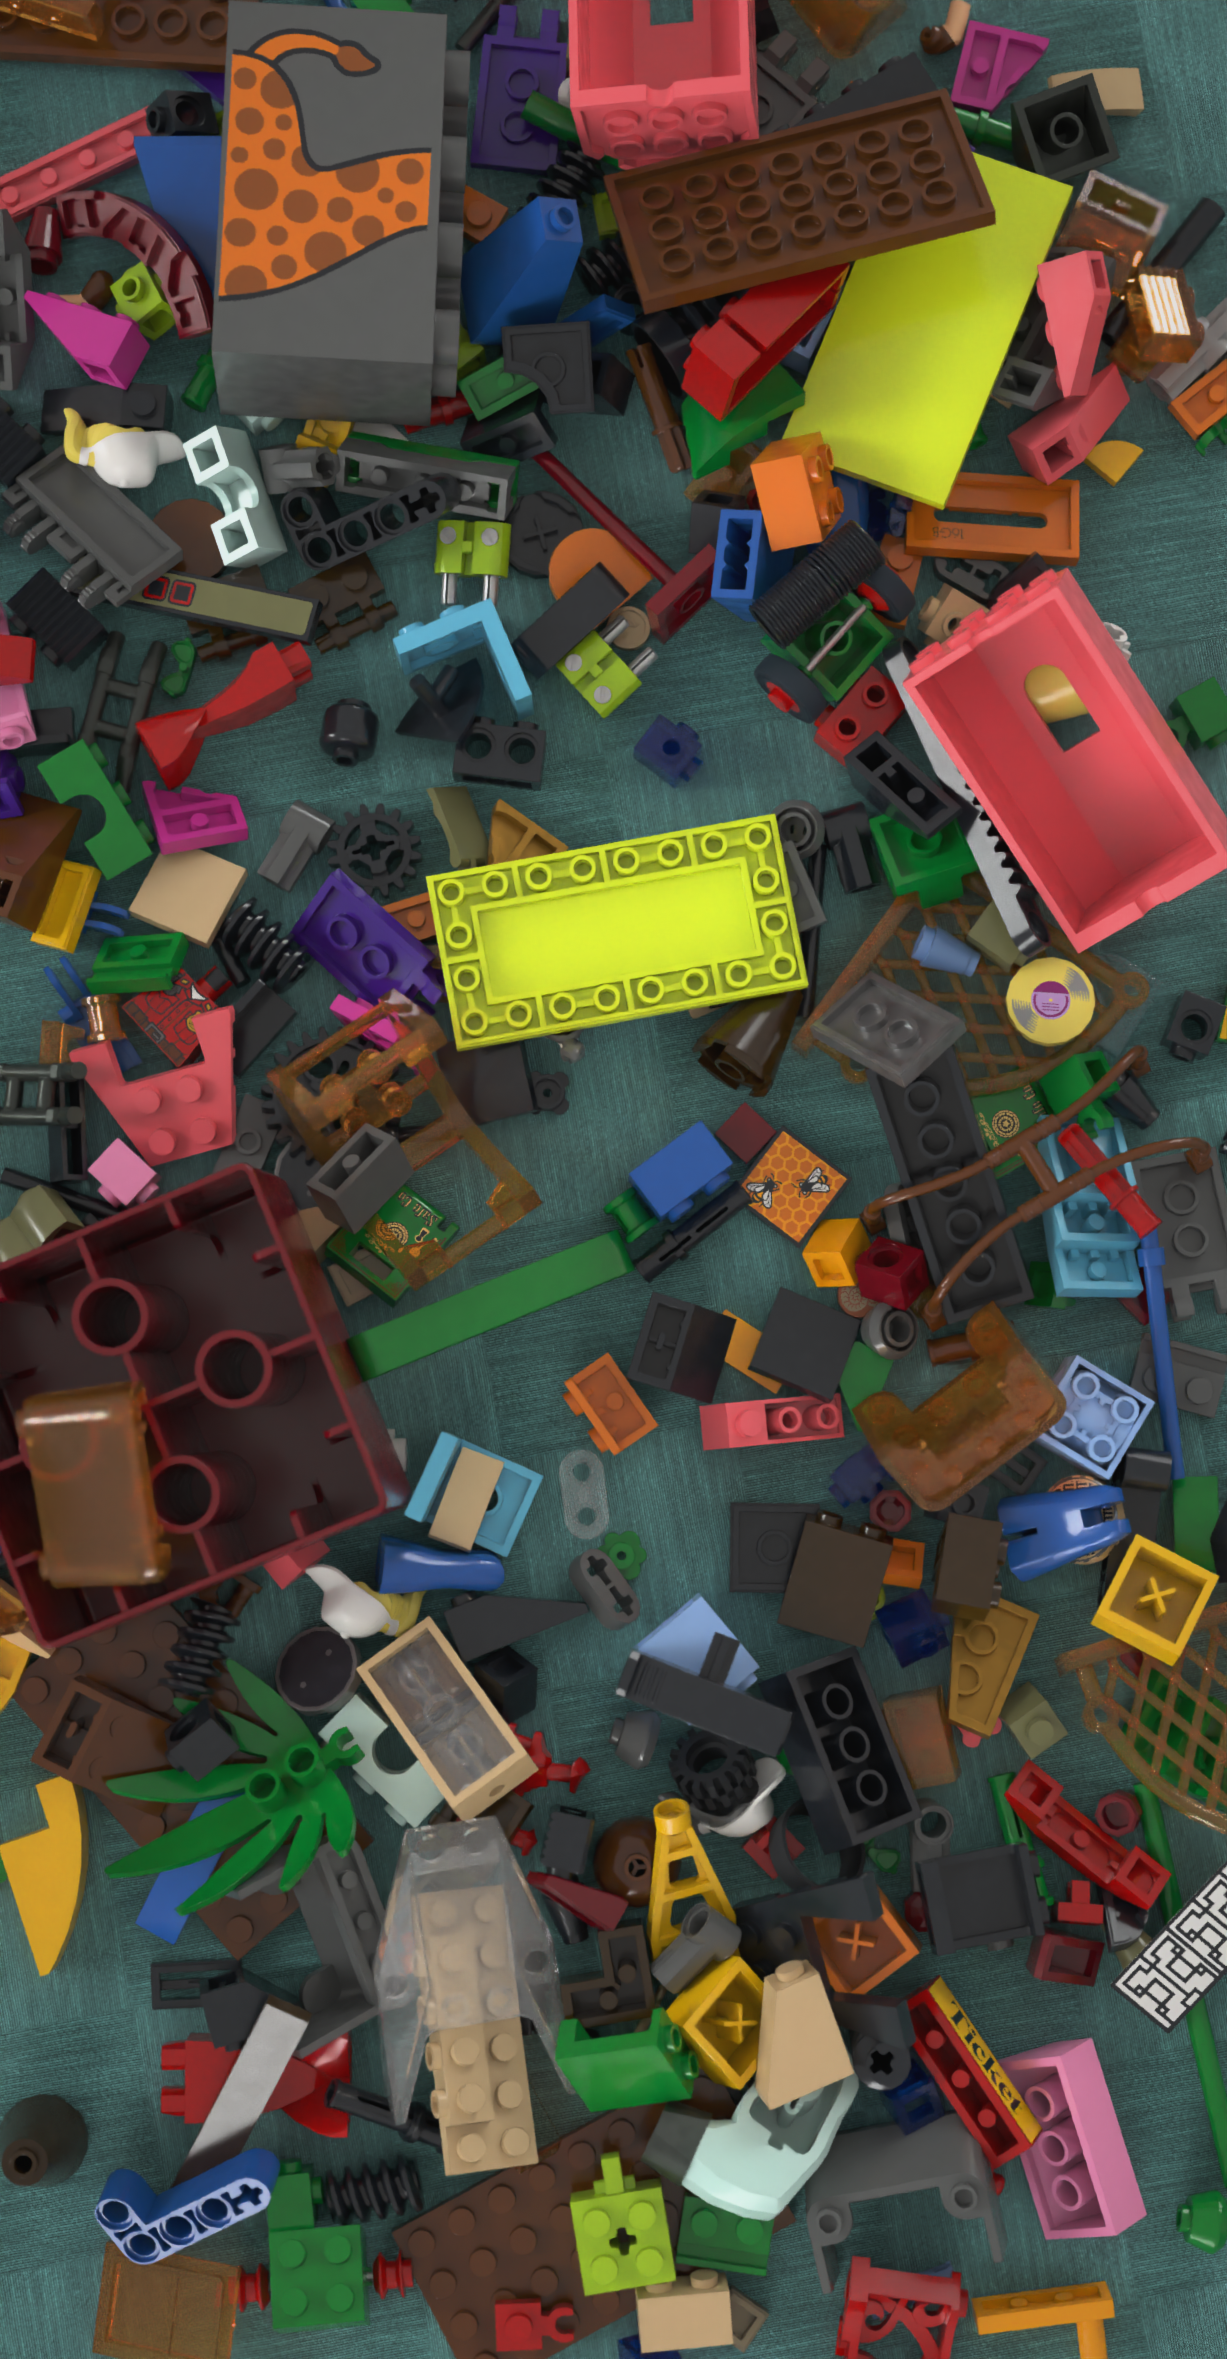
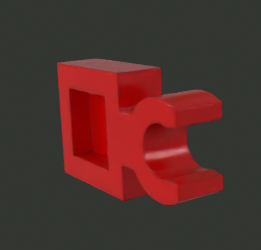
M541 2298L495 2300L497 2352L542 2350L543 2336H551L552 2339L560 2343L573 2341L574 2329L564 2330L556 2324V2320L559 2317L573 2315V2305L570 2303H558L550 2311H541Z

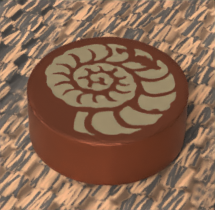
M859 1283L856 1286L838 1287V1304L842 1311L849 1316L863 1318L872 1308L880 1303L862 1297Z

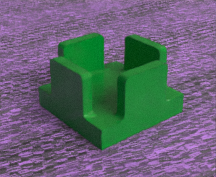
M885 814L869 819L871 832L878 848L881 868L893 898L917 891L922 909H927L962 897L964 893L961 877L980 870L956 818L929 840Z

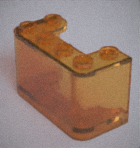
M993 1300L979 1310L967 1324L966 1336L981 1358L913 1411L896 1394L888 1391L876 1392L852 1409L879 1462L914 1502L927 1511H939L950 1506L1054 1426L1064 1416L1066 1411V1399L1031 1345Z

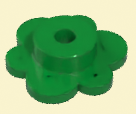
M625 1531L620 1536L614 1532L608 1533L605 1537L606 1545H601L597 1549L603 1551L612 1560L624 1579H635L640 1573L639 1563L644 1562L647 1557L646 1551L639 1547V1536L633 1531ZM620 1551H623L626 1554V1557L623 1560H620L617 1557V1554Z

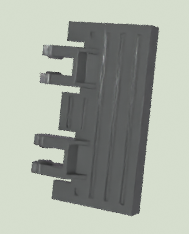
M64 444L17 476L16 483L1 493L2 499L15 510L4 521L2 528L11 538H16L20 533H24L42 520L22 538L20 547L29 555L38 552L39 549H43L48 544L70 564H73L87 554L64 572L59 583L68 592H73L95 576L100 575L79 593L77 601L87 610L95 607L96 604H100L106 598L118 608L183 560V549L116 486L106 483L93 467L71 462L65 455Z

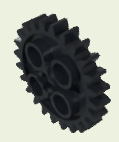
M338 1026L335 1036L329 1038L325 1028L320 1027L319 1039L312 1040L310 1035L304 1031L302 1032V1046L298 1047L290 1040L286 1042L288 1057L279 1053L274 1054V1062L279 1067V1070L273 1068H266L265 1077L274 1084L261 1086V1095L272 1098V1100L261 1104L262 1113L275 1114L266 1121V1127L268 1130L281 1128L276 1136V1143L280 1145L290 1140L292 1142L289 1148V1155L291 1157L303 1150L306 1152V1165H310L314 1158L319 1156L322 1157V1165L324 1166L365 1123L390 1135L392 1134L386 1125L399 1127L401 1118L391 1112L404 1109V1100L393 1097L404 1091L403 1082L391 1081L399 1074L398 1065L385 1067L384 1065L389 1060L390 1053L384 1051L375 1055L376 1044L371 1040L364 1046L361 1045L360 1031L356 1030L350 1040L344 1039V1032L341 1026ZM323 1062L331 1067L332 1072L327 1077L315 1078L308 1072V1069L314 1063ZM348 1063L350 1067L340 1085V1099L334 1101L326 1127L322 1133H318L316 1128L326 1109V1096H330L333 1092L341 1065ZM363 1077L372 1082L373 1088L367 1093L360 1094L354 1092L349 1084L355 1078ZM305 1101L313 1104L316 1112L309 1118H299L292 1112L293 1107L297 1103ZM350 1117L355 1120L358 1127L352 1133L344 1134L338 1132L333 1124L339 1118Z

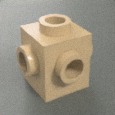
M944 583L936 598L930 596L922 606L918 614V619L921 622L917 629L927 634L923 642L929 646L936 641L942 644L954 635L953 631L961 626L959 622L979 608H982L986 614L989 612V609ZM953 619L952 624L948 627L949 622Z

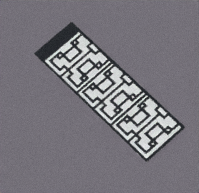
M1227 1861L1110 1984L1115 1991L1166 2033H1170L1227 1973Z

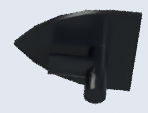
M477 658L456 668L451 665H444L432 685L424 675H415L410 680L409 686L419 698L405 714L395 732L399 735L460 744L480 709L484 693V675Z

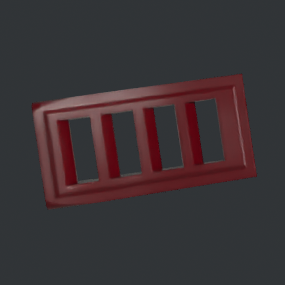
M529 1871L525 1878L528 1880V1884L593 1928L604 1931H614L629 1904V1901L622 1896L554 1875Z

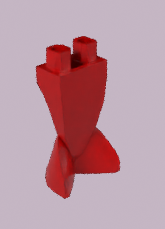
M299 641L280 651L277 650L273 642L254 651L243 671L227 687L201 707L162 713L135 723L138 736L168 791L179 787L190 775L205 737L251 725L282 710L297 700L296 688L313 680V674L310 670L312 663Z
M351 2030L302 2059L292 2055L262 2113L281 2108L294 2121L317 2134L332 2138H347L350 2130L351 2115L325 2107L324 2096L328 2085L335 2078L352 2085ZM190 2033L186 2040L164 2043L161 2048L162 2070H185V2086L162 2087L161 2113L185 2116V2124L203 2123L240 2050L226 2052L224 2046L214 2049L210 2033Z

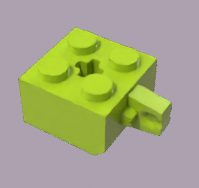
M619 2151L601 2154L604 2179L593 2181L594 2189L570 2194V2206L585 2296L676 2281L675 2262L661 2178L635 2182L634 2174L623 2176ZM618 2228H626L627 2234L630 2235L628 2242H620L617 2237Z

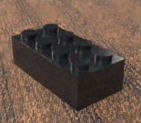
M856 1646L758 1683L764 1700L796 1712L783 1749L824 1855L855 1846L923 1817Z

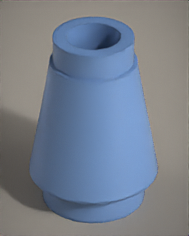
M924 925L913 947L911 958L920 961L919 965L922 967L960 975L964 974L971 977L977 967L981 953L973 950L972 947L938 925L934 928Z

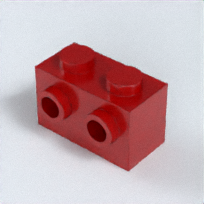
M873 666L864 675H860L846 691V697L836 708L829 704L813 724L818 728L813 741L845 768H847L843 758L877 730L885 737L907 711L895 684Z

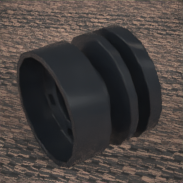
M715 297L670 308L672 317L666 311L660 310L643 314L631 324V330L638 346L647 342L652 343V349L666 387L678 399L684 400L689 395L681 388L686 372L683 365L692 352V348L689 346L692 338L704 325H708L711 328L720 319L719 314L723 306Z

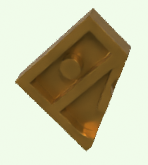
M499 799L492 808L486 866L564 852L569 848L502 799Z

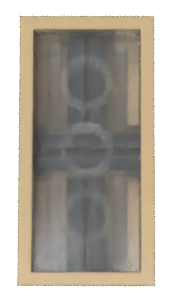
M430 1616L356 1668L428 1775L464 1824L539 1770Z

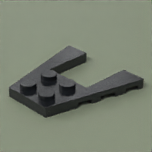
M873 1870L864 1871L859 1876L851 1878L843 1876L831 1879L826 1884L811 1887V1885L798 1887L793 1892L781 1895L778 1892L741 1901L732 1907L736 1915V1925L741 1929L742 1933L741 1941L738 1945L740 1957L763 1983L764 1977L776 1973V1968L781 1964L792 1960H807L820 1975L837 2025L905 2050L917 2041L906 1998L835 1992L831 1990L813 1917L874 1922L884 1914Z

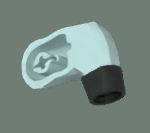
M846 2048L847 2054L849 2056L853 2068L852 2056ZM854 2071V2074L772 2110H769L760 2098L754 2083L742 2097L732 2118L728 2120L711 2119L712 2113L677 2101L667 2102L640 2161L677 2186H684L709 2204L745 2218L770 2221L785 2208L827 2156L841 2121L859 2089L858 2076Z

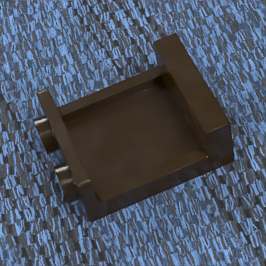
M818 1510L817 1515L807 1513L777 1623L864 1648L892 1552L893 1537L886 1535L887 1529L872 1523L861 1522L860 1527L842 1523L844 1517L834 1512Z

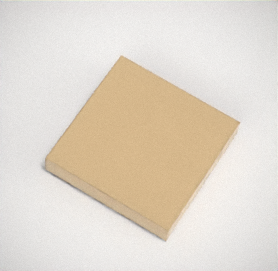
M200 849L162 855L160 851L128 911L132 917L167 932H183L187 940L209 949L241 890L248 873L245 868Z

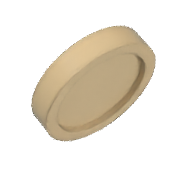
M625 606L617 609L609 617L607 626L618 615H621L628 621L629 627L611 643L624 651H633L642 647L650 634L648 617L636 607Z

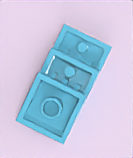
M1040 1115L1037 1119V1122L1041 1121L1042 1119H1045L1049 1115ZM1078 1116L1072 1117L1060 1125V1130L1038 1142V1151L1058 1182L1081 1169L1058 1142L1057 1138L1066 1127L1077 1122ZM1113 1117L1114 1127L1100 1130L1094 1120V1128L1097 1131L1098 1138L1094 1139L1093 1142L1108 1159L1128 1151L1119 1117ZM1131 1162L1116 1167L1131 1186L1137 1185ZM1094 1183L1042 1213L1048 1258L1056 1296L1136 1298L1144 1290L1134 1254V1249L1141 1243L1140 1238L1117 1210L1111 1211L1109 1209L1111 1203Z

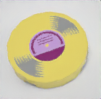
M1048 957L1035 959L1019 969L1010 981L1005 1004L1009 1021L1022 1034V1037L1030 1043L1049 1047L1064 1045L1084 1031L1092 1018L1095 997L1093 985L1083 970L1070 961Z

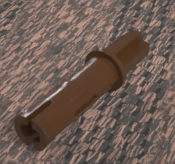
M647 342L637 346L636 349L627 350L625 354L630 361L655 429L651 432L652 436L658 437L670 471L672 473H679L691 468L690 452L681 428L684 425L683 420H679L653 352L652 343Z

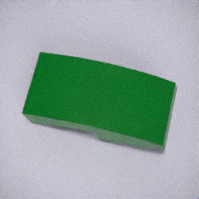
M1195 1476L1172 1480L1175 1554L1212 1573H1216L1210 1537L1219 1518L1218 1476Z

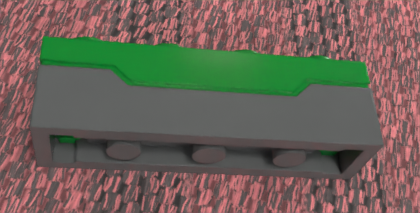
M352 431L337 449L340 471L336 475L335 491L381 499L426 477L443 472L453 476L461 488V500L457 507L451 510L452 512L505 521L517 502L520 460ZM437 492L430 493L421 498L424 506L440 499Z

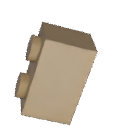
M699 2269L690 2275L676 2276V2281L635 2287L638 2332L642 2353L733 2344L730 2292L725 2272L717 2273L712 2269Z

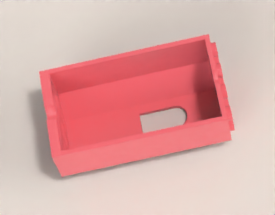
M568 0L570 109L584 155L599 160L605 154L618 159V168L629 170L741 140L759 139L755 0H693V21L651 25V0Z
M1067 567L1056 573L1053 569L1044 572L1029 583L1030 586L1024 590L1020 584L1013 586L997 598L998 602L986 614L982 608H979L959 622L961 626L953 631L954 635L942 644H939L938 641L932 643L915 655L916 660L908 666L911 671L902 684L1079 954L1143 917L1156 905L1171 901L1227 868V817ZM1040 665L1055 666L1065 674L1100 729L1065 751L1056 740L1025 689L1027 674L1033 668Z

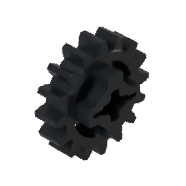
M378 803L375 813H369L366 805L362 804L360 805V816L355 818L347 811L344 815L348 824L345 827L334 824L332 827L339 839L327 841L328 849L337 852V855L328 859V863L331 868L341 867L342 869L340 870L359 887L364 888V891L371 898L375 890H380L383 897L388 899L390 897V887L395 886L403 892L406 889L402 879L405 876L413 879L417 877V873L411 867V863H420L423 857L422 854L413 851V848L418 847L422 842L420 836L408 835L415 827L411 820L405 821L402 824L399 823L402 815L399 809L396 808L388 816L385 815L383 803ZM376 824L393 829L399 836H396V834L387 836L377 830ZM361 829V835L355 845L347 846L352 835ZM377 843L379 848L383 849L380 851V859L372 860L371 856L367 854L370 852V844ZM402 854H404L399 867L389 875L388 869L394 859L402 857ZM362 867L371 872L374 879L361 877L351 868L357 869Z

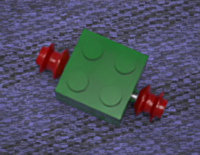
M360 2224L270 2232V2272L263 2263H259L256 2273L247 2274L243 2266L239 2265L238 2274L230 2275L231 2303H239L240 2311L243 2313L248 2302H257L261 2310L265 2311L271 2301L272 2328L279 2334L370 2325L368 2286H373L374 2283V2290L382 2300L386 2298L389 2289H398L401 2296L405 2298L406 2288L414 2287L412 2258L404 2259L402 2250H399L396 2260L389 2261L386 2260L382 2252H379L373 2261V2272L372 2267H367L365 2229Z

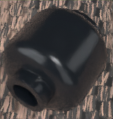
M355 698L339 700L336 704L328 707L323 716L319 739L321 749L328 756L332 757V761L335 764L344 767H353L358 762L371 758L376 750L380 726L379 718L371 710L370 705L362 700Z

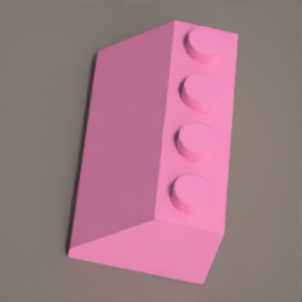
M1092 2038L1058 2041L997 2060L1043 2129L1033 2146L1019 2155L1045 2239L1117 2236L1147 2215Z

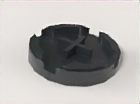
M535 491L533 494L518 497L517 502L505 521L500 520V522L508 523L512 526L509 565L519 574L534 579L549 578V563L556 546L568 535L583 530V525L575 506L563 496L548 491Z

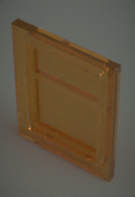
M109 2240L106 2242L92 2353L119 2359H230L241 2267L175 2253L151 2264H137L128 2259L114 2241Z

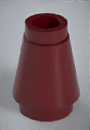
M38 206L34 209V215L24 239L30 250L31 272L33 274L43 276L55 274L58 266L63 263L59 212L53 207Z

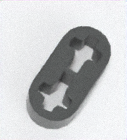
M935 557L933 562V571L940 581L983 605H986L989 593L983 590L985 583L974 575L976 574L986 580L994 575L999 578V582L1009 573L1008 569L992 560L961 558L960 565L969 570L970 573L957 567L953 572L947 571L945 569L947 561L943 557Z
M589 1549L570 1563L569 1577L572 1584L604 1627L610 1630H620L637 1619L640 1613V1602L612 1560L603 1551ZM590 1566H592L596 1572L593 1576H591L587 1571V1569ZM616 1602L622 1608V1610H620L619 1613H617L613 1607L616 1604Z

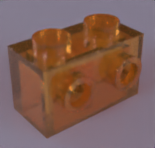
M938 1685L889 1695L883 1702L884 1709H881L912 1789L916 1790L956 1782L962 1770L951 1724L947 1722V1707L942 1686Z

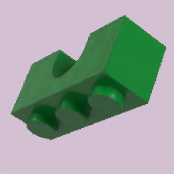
M83 738L40 763L37 767L60 804L77 795H89L96 798L103 805L106 813V822L103 828L97 834L85 840L84 844L108 881L152 855L153 851L149 844L156 840L144 820L141 818L134 822L126 809V806L133 802L119 780L113 784L109 781L103 771V768L108 766L109 763L97 743L94 742L88 746Z

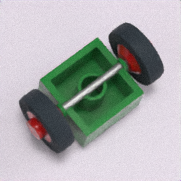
M885 564L881 568L879 567V570L872 573L869 579H865L862 585H858V588L855 590L852 589L858 598L853 593H848L847 597L844 596V600H840V603L831 608L828 614H824V617H821V620H817V623H814V626L807 629V632H804L799 638L797 637V640L790 643L787 649H781L767 634L760 640L772 654H769L760 662L754 671V676L762 689L768 694L769 700L777 708L785 713L788 712L805 723H813L824 712L827 706L826 701H839L881 653L883 648L895 637L875 617L871 610L889 621L900 623L913 610L916 600L901 577L891 567Z

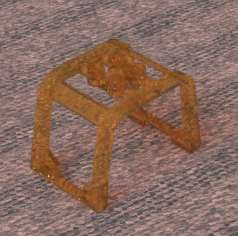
M392 988L378 998V1005L285 1068L281 1065L277 1066L265 1074V1078L321 1168L365 1123L379 1128L393 1117L406 1115L412 1107V1100L429 1089L444 1114L400 1144L413 1171L415 1172L451 1146L463 1140L499 1181L486 1202L495 1215L445 1250L434 1239L404 1246L377 1213L363 1226L411 1288L417 1291L540 1206L542 1201L532 1185L504 1157L469 1117L437 1065L432 1053L449 1042L438 1023L403 994ZM385 1017L400 1040L382 1053L376 1049L364 1050L357 1059V1066L343 1076L339 1074L326 1076L320 1084L321 1095L316 1098L295 1079ZM401 1062H404L409 1068L415 1065L420 1073L403 1086L396 1082H387L378 1090L373 1085L386 1082L390 1078L393 1068ZM355 1101L359 1107H354L353 1102ZM341 1116L340 1123L342 1127L325 1138L320 1129Z

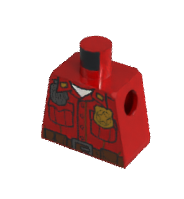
M216 965L196 983L180 968L178 975L172 976V990L142 992L122 1006L124 1011L178 1068L193 1064L202 1052L191 1019L197 1014L218 1009L219 1007L214 1002L233 985Z

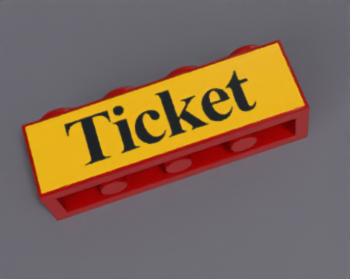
M937 1975L903 1997L907 2001L917 2040L913 2047L972 2136L980 2144L982 2151L994 2169L1031 2148L1043 2131L1042 2127L941 1976Z

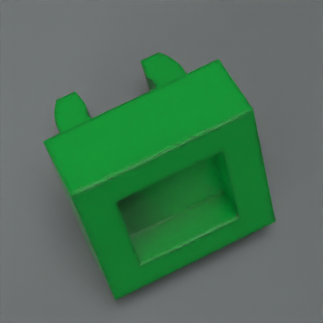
M1031 1261L1029 1275L1034 1288V1298L1024 1301V1305L1065 1310L1066 1306H1074L1076 1303L1075 1299L1056 1296L1050 1263Z

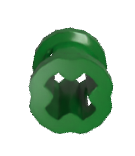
M634 1187L624 1191L602 1209L606 1215L611 1214L626 1234L624 1240L628 1245L660 1222L656 1216L650 1217L636 1198L637 1191Z

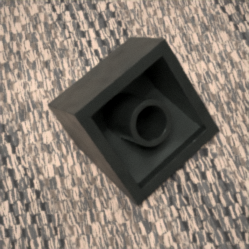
M1093 73L1010 104L1012 154L1018 168L1062 182L1120 158Z

